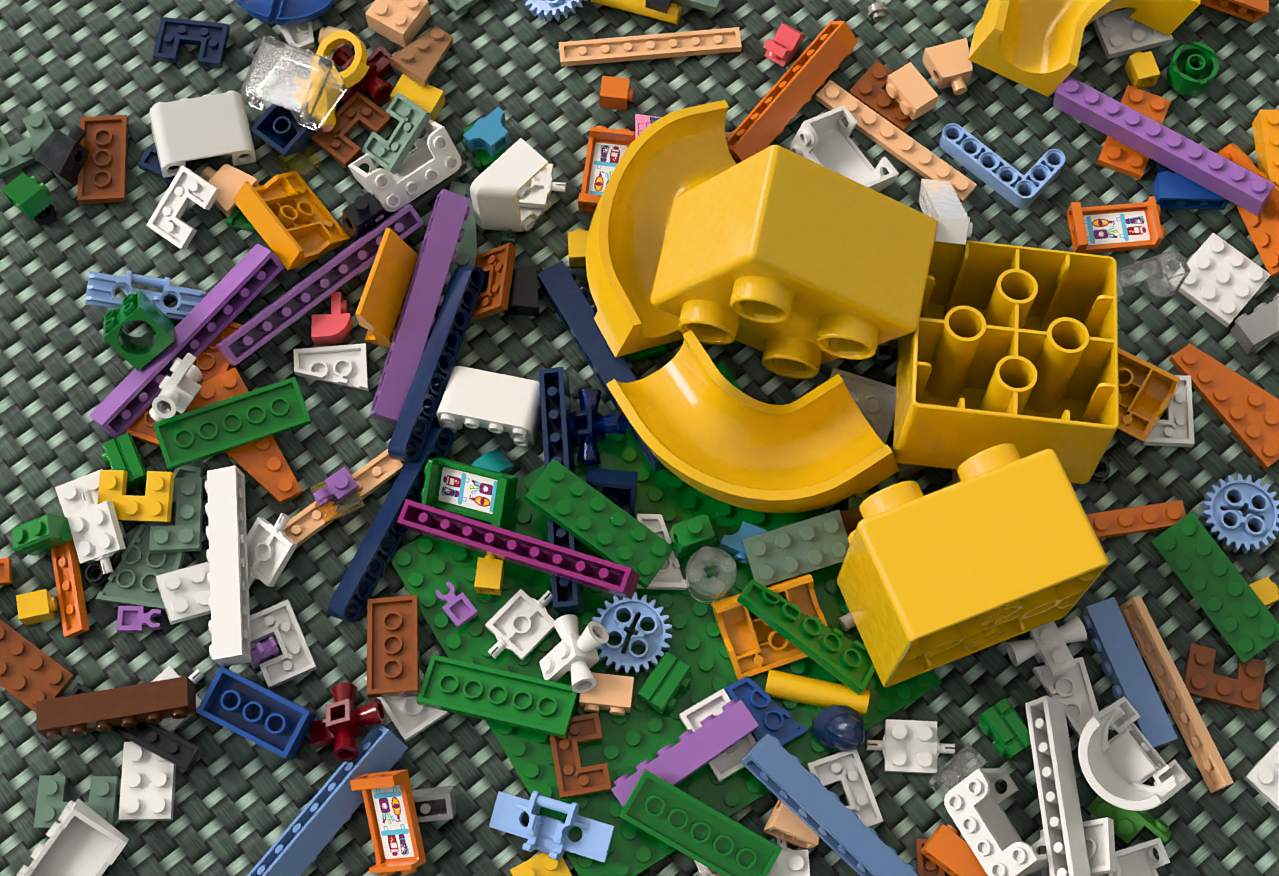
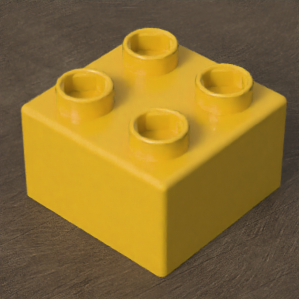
M771 145L674 199L651 294V303L659 309L680 317L678 322L679 331L685 334L692 330L701 343L726 345L736 340L762 351V365L777 375L794 379L813 378L818 375L820 365L839 358L852 360L871 358L876 354L878 344L917 330L938 221L784 147Z
M966 240V245L934 241L918 328L910 334L898 337L893 454L896 462L958 470V467L964 461L975 454L993 446L1011 443L1016 446L1021 458L1045 449L1054 450L1070 483L1086 484L1090 481L1119 427L1116 260L1110 256Z
M1000 444L981 451L964 461L958 467L957 473L961 479L959 483L924 496L916 481H904L872 494L861 503L859 510L863 519L859 521L856 529L848 536L850 546L837 577V584L883 687L892 686L1065 617L1109 565L1110 562L1054 450L1045 449L1021 458L1014 444Z

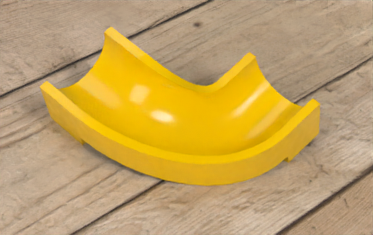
M989 0L982 19L975 26L968 60L1049 97L1077 67L1084 29L1094 20L1117 9L1131 8L1130 18L1170 36L1200 5L1201 0Z
M725 100L671 112L656 120L642 131L620 158L597 203L587 237L586 272L590 292L598 309L594 320L615 358L684 339L683 334L678 328L680 317L653 306L651 294L674 199L736 165L726 142L725 119L729 106Z
M689 330L683 334L684 340L679 352L670 362L655 373L634 382L622 383L613 379L606 384L641 439L667 469L698 491L736 507L768 513H800L816 510L838 503L853 494L859 497L899 471L892 450L874 432L849 393L839 373L790 404L773 405L764 403L746 395L725 379L693 331Z

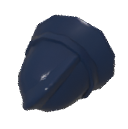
M832 705L822 710L813 722L814 736L824 748L839 752L853 751L867 740L863 719L856 710L848 706Z

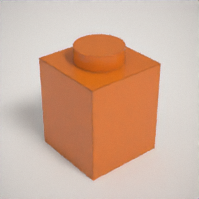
M602 76L600 107L627 110L628 101L633 102L634 88H630V79Z

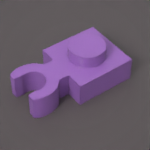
M447 582L446 585L450 589L447 595L441 594L438 589L435 592L440 601L447 602L442 608L459 629L478 615V611L463 592L456 596L453 584Z
M118 606L116 631L118 633H144V626H149L153 630L162 629L160 623H153L152 620L155 616H163V612L159 609H152L146 613L144 606Z
M269 637V640L265 643L258 642L251 651L250 664L253 669L260 667L259 664L277 657L279 649L273 637Z

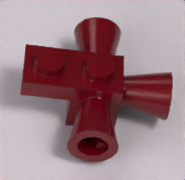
M343 45L334 52L332 62L345 71L352 64L355 55L349 46ZM380 45L367 58L366 65L370 68L366 75L357 84L340 91L338 100L344 105L358 88L365 94L369 91L378 103L387 100L392 93L393 86L381 78L393 67L390 65L392 55Z
M348 682L338 683L333 686L332 693L335 703L326 705L325 719L315 721L311 725V745L318 749L335 744L333 757L342 762L355 760L359 756L355 738L363 736V725L386 723V712L381 700L376 699L358 709L354 705L358 690L357 686Z

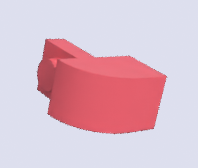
M781 23L773 40H766L763 48L767 49V52L764 56L785 67L797 53L806 35L788 24Z
M341 292L331 293V314L312 315L311 337L314 345H336L344 341L352 331L353 320L351 314L348 313L347 300L343 299Z

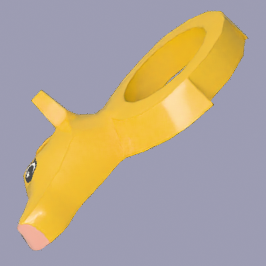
M339 30L323 39L316 52L309 80L296 77L294 81L299 86L295 91L294 99L314 119L322 132H330L336 124L335 110L339 92L360 82L370 68L366 65L368 55L365 44L360 40V37L349 31ZM352 43L355 49L352 64L345 71L332 73L328 66L331 52L340 44Z

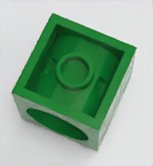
M139 290L135 294L130 293L126 296L119 308L116 310L113 308L106 313L103 321V338L139 371L175 341L174 323ZM141 320L149 323L152 326V331L142 337H132L122 331V326L129 321Z

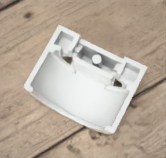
M1123 696L1094 715L1085 725L1078 746L1079 763L1084 777L1091 788L1105 801L1125 810H1149L1163 804L1188 784L1191 779L1175 759L1169 764L1165 763L1134 724L1141 716ZM1109 729L1116 730L1118 734L1108 741ZM1151 776L1155 779L1154 786L1142 784Z

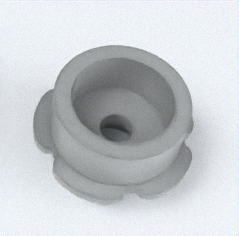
M884 2L874 3L868 7L869 13L867 16L875 22L882 21L887 17L889 8L886 7Z

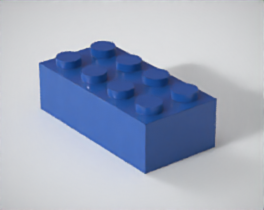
M220 666L196 711L198 714L290 760L294 759L317 713L223 666Z

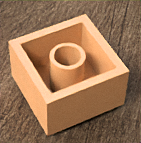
M375 0L365 15L369 29L405 48L429 19L431 13L428 0Z

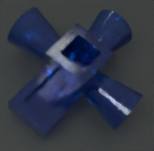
M587 388L578 390L577 394L581 411L570 413V437L573 438V445H580L576 463L582 466L601 464L597 442L606 441V433L624 435L627 432V418L622 410L606 416L598 413L602 393L598 389Z

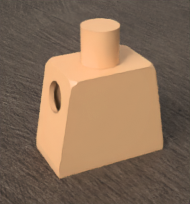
M967 38L925 48L922 61L938 88L952 87L955 95H961L967 91L965 83L970 81L973 72L972 62L968 60L970 51Z
M224 164L218 171L208 166L201 175L202 178L221 190L214 204L227 218L238 208L233 200L245 181H249L253 187L260 186L255 177L229 164Z
M778 799L763 832L802 849L809 850L817 846L819 836Z

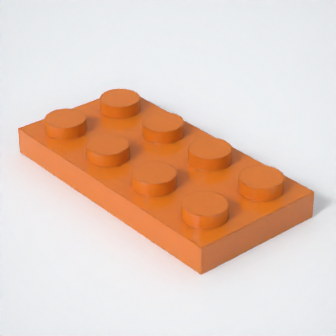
M1127 85L1120 103L1162 124L1171 100ZM1107 136L1096 164L1141 180L1149 157Z

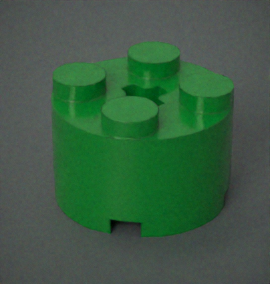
M1192 42V44L1180 46L1167 68V85L1182 95L1192 98L1199 97L1200 94L1210 87L1219 70V60L1217 61L1215 57V51L1208 45L1200 42Z

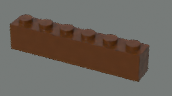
M187 676L36 701V731L48 740H58L63 735L82 736L86 735L87 731L97 730L106 732L112 730V727H135L137 723L141 722L159 723L162 722V719L171 717L173 719H184L189 714L196 713L195 683Z

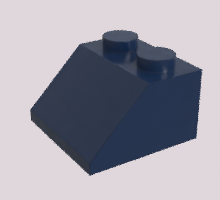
M281 95L250 128L252 133L284 157L307 149L312 143L311 137L319 130L312 118Z
M589 468L586 483L632 517H635L638 472Z

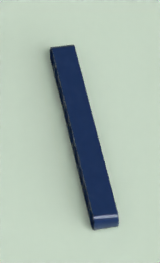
M479 266L458 267L453 273L388 445V454L393 460L416 461L422 452L485 282L484 270Z
M431 425L419 458L416 461L405 462L330 600L328 611L332 617L355 622L361 616L367 605V599H370L407 530L397 523L405 500L408 499L417 503L422 502L421 492L424 488L426 477L424 474L425 466L429 459L445 458L454 442V434L451 429Z

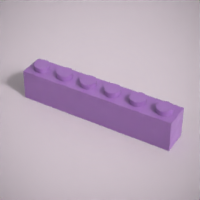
M735 699L731 700L722 707L724 712L716 717L711 714L700 722L702 727L693 732L690 729L678 737L680 739L679 743L673 747L668 744L657 752L659 757L651 762L649 759H646L635 767L637 772L629 777L625 774L614 782L616 786L611 790L622 807L644 769L676 786L760 728L742 700L738 702Z

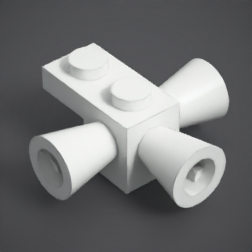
M189 352L183 359L177 358L170 368L173 374L171 377L166 375L159 385L162 391L153 400L152 408L149 411L150 416L156 422L173 417L176 411L181 414L184 413L202 387L199 385L202 380V373L197 366L193 365L196 357Z
M572 614L563 615L557 618L553 624L562 641L539 661L544 680L556 682L567 671H571L572 691L575 693L588 692L597 685V681L590 671V668L599 661L596 648L606 643L609 635L600 623L591 621L582 635L579 636L578 617Z
M1079 617L1073 618L1057 628L1053 621L1031 629L1029 638L1026 640L1007 642L1006 649L1014 666H1018L1032 656H1035L1038 664L1044 662L1050 675L1055 677L1076 669L1077 664L1066 643L1086 641L1087 633Z

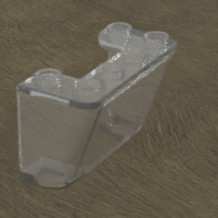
M263 36L239 93L243 95L244 102L247 105L263 111L265 105L261 99L290 110L299 125L317 131L347 88L342 80V76L334 66V61L328 56H319L309 49H300L292 43L281 42L273 36Z
M1175 251L1145 257L1117 267V298L1124 295L1122 289L1141 282H1145L1149 292L1155 298L1170 297L1178 292L1191 270L1184 257Z

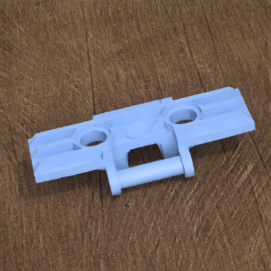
M126 270L125 277L89 271L85 304L117 309L124 300L115 296L117 288H123V292L127 296L130 293L135 294L141 290L168 318L183 320L205 297L206 291L173 286L170 284L169 277H165V279L132 274V271ZM131 283L163 288V291L160 293L132 288ZM168 296L174 297L177 300V305L169 308L164 304L163 300L167 299Z
M498 791L489 824L491 828L527 838L528 841L523 844V850L532 852L536 849L549 853V858L555 860L562 858L564 852L568 851L606 863L615 829L613 825L578 815V803H565L542 796L538 791H533L530 800ZM541 807L568 814L566 821L563 822L540 815ZM525 812L529 815L527 827L522 823V816ZM574 826H578L582 830V838L578 842L570 838V830Z

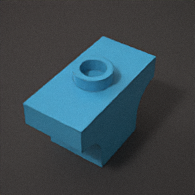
M498 106L485 118L478 119L474 126L463 135L465 146L471 152L477 149L485 150L492 157L507 146L510 140L509 132L504 128L506 124L505 112Z
M743 521L737 533L723 536L719 551L735 556L737 561L748 564L749 562L741 539L764 533L766 530Z

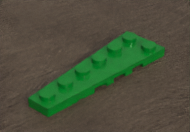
M751 579L736 601L859 695L865 690L875 671V667L864 644L857 640L853 642L842 636L843 632L837 628L830 629L821 623L822 620L814 615L812 617L801 612L799 606L785 600L782 596Z

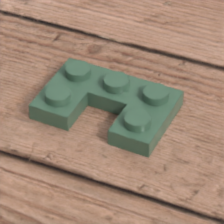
M397 92L385 111L400 121L387 141L373 131L361 149L363 153L369 154L371 159L393 174L397 172L432 117L430 113L399 92Z
M44 109L22 119L31 137L10 146L0 129V179L38 162L32 157V154L54 131Z
M202 477L174 478L172 505H176L175 525L150 526L149 551L151 553L201 551L204 479Z
M40 775L34 828L50 829L55 821L60 824L58 818L69 803L66 802L67 776ZM91 776L89 802L84 803L115 827L120 778L117 776Z

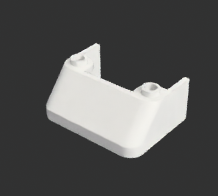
M522 138L483 171L471 184L470 194L475 222L483 230L529 231L534 226L535 221L552 206L549 200L546 209L519 206V200L527 198L532 191L531 180L548 165V161Z

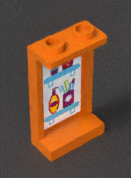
M605 126L589 128V142L582 188L578 199L579 212H595L597 203L620 158L635 140L634 131L625 128L619 130L608 129Z
M1155 196L1149 197L1147 202L1082 208L1081 202H1071L1066 212L1073 252L1092 254L1158 248L1165 237V228L1160 224L1159 219L1161 208L1159 204H1156Z
M408 769L369 773L350 780L351 790H362L376 857V864L369 868L370 874L380 873V876H389L396 873V871H401L402 875L416 872L417 867L426 863V857Z

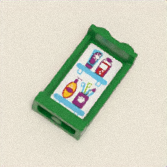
M441 457L428 460L424 469L426 477L424 488L421 492L422 504L491 522L492 526L499 528L511 525L518 476Z

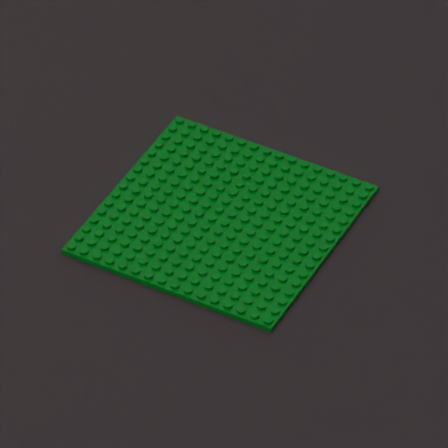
M723 361L715 365L725 379L743 392ZM623 420L574 447L575 475L585 482L589 468L638 472L635 516L637 514H662L668 534L674 524L708 514L719 543H721L724 535L737 533L743 521L765 529L767 532L805 520L806 517L826 513L823 508L800 513H768L744 509L719 501L698 491L682 481L667 468L655 473ZM545 465L518 480L512 522L510 526L503 527L502 529L549 543L548 517L523 499L545 470ZM460 515V516H463V517H466V518H470V519H473V520H476V521L483 522V523H486V524L491 525V522H487V521L475 519V518H472V517ZM422 535L394 552L390 560L392 566L409 594L418 595L419 611L448 658L544 679L539 661L562 641L555 628L522 661L506 648L496 659L492 655L490 656L487 651L498 641L496 636L486 628L485 624L520 589L537 601L547 590L552 593L551 574L503 560L505 570L501 596L476 593L474 588L478 557L485 558L487 554L426 535ZM580 541L581 553L605 560ZM720 546L678 560L683 580L685 579L688 587L686 590L635 589L638 600L647 595V603L654 599L656 600L655 609L661 606L664 607L661 616L669 615V620L664 624L672 625V630L666 632L672 635V640L665 641L670 645V650H662L664 654L669 652L692 668L690 676L693 679L686 690L682 688L676 695L679 699L671 711L667 709L664 714H660L637 698V693L655 668L651 663L648 664L649 672L640 667L639 675H636L634 669H630L629 674L626 675L625 668L622 667L618 673H615L614 664L606 668L607 659L598 661L590 668L592 673L634 677L631 713L625 712V715L618 716L610 714L609 710H599L598 715L603 739L577 744L581 768L607 763L611 788L616 786L614 782L621 776L627 774L630 777L637 772L635 767L646 759H649L651 762L659 757L657 752L668 744L673 747L680 742L678 737L688 731L679 717L680 713L738 681L718 628L711 603L740 594L751 579L754 580L749 563H741L735 559V556L719 551ZM843 562L808 572L813 578L814 591L827 626L830 629L837 628L842 631V636L853 642L857 640L864 644L857 626L845 632L838 620L849 613L845 606V599L837 584V577ZM447 582L453 584L456 596L463 592L478 611V615L459 629L442 608L447 602L440 601L435 592L438 589L441 594L447 595L450 592L446 585ZM583 585L585 612L572 613V615L578 617L579 636L582 635L593 617L600 618L597 613L598 608L606 610L605 601L611 604L614 603V594ZM616 595L619 600H623V597ZM553 600L545 607L547 613L554 620L563 616L553 608ZM621 613L617 616L618 621L623 623L631 618L627 613ZM639 613L635 616L631 631L627 633V641L622 649V654H626L631 636L635 635V626L641 616ZM644 622L640 627L644 631H651L655 626L651 622ZM611 636L607 642L612 646H617L622 640L618 636ZM635 645L631 651L636 655H640L645 652V648L642 645ZM809 656L771 669L843 684ZM875 669L865 688L870 690L867 712L865 716L860 715L864 721L865 732L940 686L942 682L932 669L892 686L883 687ZM769 670L749 677L764 691ZM567 671L556 682L572 686L571 671ZM580 693L572 717L591 714V712H586L584 708L579 706ZM770 697L779 707L786 709L795 721L809 729L804 735L782 746L789 754L796 756L805 769H808V763L825 758L835 752L822 747L814 736L813 722L820 712L826 708ZM486 721L530 796L533 791H538L545 797L569 804L573 802L578 803V815L615 826L606 863L565 851L578 876H638L677 851L675 848L619 817L618 814L622 809V805L612 790L560 800L549 735ZM708 764L676 785V787L728 817L735 815L771 792L746 767L718 782ZM545 807L540 809L543 816L563 822L566 821L568 814ZM574 826L570 830V838L578 842L582 838V830L578 826Z

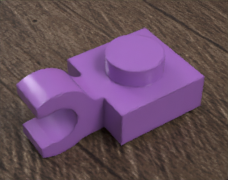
M343 467L324 480L327 487L317 490L313 495L321 507L334 497L338 502H341L360 488L348 470Z

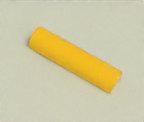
M590 0L593 3L676 25L679 22L683 7L682 5L672 3L666 14L646 8V0Z
M771 669L768 672L765 692L774 698L828 708L832 705H844L856 710L862 716L866 715L870 698L869 689H865L858 695L845 684Z

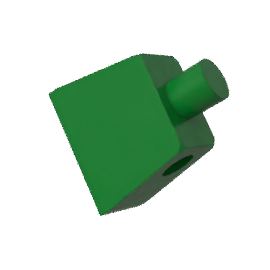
M708 514L676 523L669 532L671 545L675 547L673 552L678 560L720 546Z

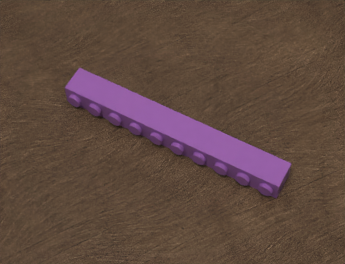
M1068 76L1055 91L1053 107L1257 216L1271 197L1275 186L1274 183L1071 76Z
M443 189L437 195L369 414L372 418L393 425L397 424L427 345L429 331H432L437 317L434 316L436 309L442 305L444 295L441 292L443 286H447L451 276L448 269L450 264L455 262L457 256L455 246L463 237L464 229L461 228L463 220L466 221L471 210V207H468L469 198Z
M411 204L395 211L217 344L216 347L230 365L239 364L373 263L386 228L392 229L403 240L424 224L423 220Z
M257 243L174 328L175 341L139 371L134 369L89 416L113 438L116 439L118 436H121L152 404L153 400L158 397L162 391L159 385L166 375L171 377L173 371L170 368L177 358L183 359L188 352L197 358L285 266L271 250Z

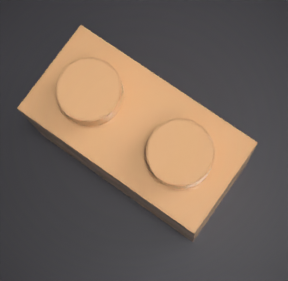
M911 62L888 75L886 83L887 93L891 98L896 99L900 104L902 112L905 115H909L913 121L936 106L938 94Z
M592 673L597 681V685L588 692L580 693L579 706L584 708V711L599 713V710H609L610 714L618 716L625 715V712L631 713L634 677Z

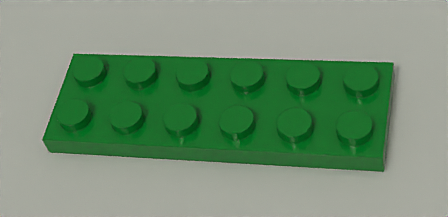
M295 377L152 423L168 471L311 424V419Z
M555 459L551 460L523 498L605 560L632 568L640 575L638 584L645 589L675 549V547Z
M1190 512L1151 541L1244 664L1279 640L1278 621L1193 512Z
M432 654L416 701L418 705L566 739L579 693L573 692L570 685Z
M644 769L618 814L622 819L722 876H767L782 851V847L647 769Z

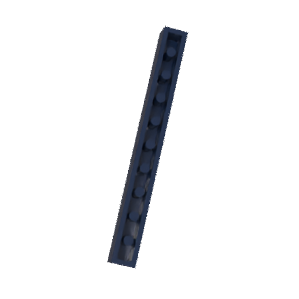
M563 261L538 273L541 289L653 470L657 473L666 468L641 439L606 385L613 379L618 382L628 383L640 380V378H635L633 374L634 368L628 359L624 360L622 356L615 358L594 320L598 310L593 303H588L586 299L588 296L583 286L580 285L578 287L576 284V276L571 267L566 268Z
M563 367L539 370L544 465L546 468L551 460L555 459L575 474L569 376ZM548 518L549 543L581 552L580 541ZM551 575L553 608L560 615L585 612L583 585Z

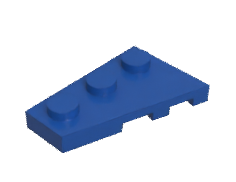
M748 676L724 689L730 700L735 699L736 702L742 700L760 728L751 733L756 742L766 734L777 738L782 746L809 731L803 724L800 725L795 721L786 709H782L771 700V696Z

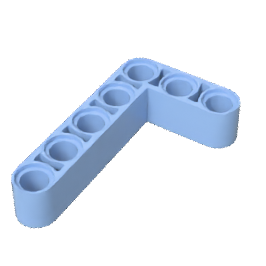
M955 123L944 127L939 143L943 151L1019 209L1029 207L1060 174L1065 163V155L1062 151L1050 149L1023 175ZM948 136L954 137L955 140L949 139ZM965 150H970L973 154H969ZM983 164H988L991 168H987ZM1034 177H1039L1042 181H1038ZM1001 178H1006L1010 182H1005ZM1020 192L1026 193L1028 196H1022Z

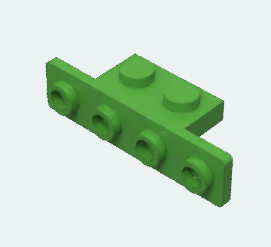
M1099 795L1087 807V810L1097 819L1106 817L1113 819L1114 833L1127 844L1144 826L1157 837H1160L1165 843L1171 836L1169 826L1159 818L1154 819L1148 813L1149 810H1125L1108 803Z

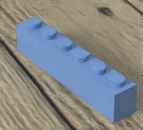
M1115 597L1087 606L1081 612V621L1085 629L1089 630L1091 634V644L1094 651L1099 653L1102 659L1101 666L1104 674L1110 677L1115 699L1119 700L1125 696L1141 716L1134 724L1154 749L1173 743L1178 738Z

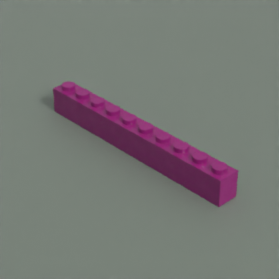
M408 499L405 500L397 523L410 531L632 600L640 575L630 567Z

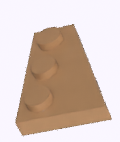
M435 26L390 58V65L424 88L430 75L434 74L437 64L443 60L452 46L453 37Z

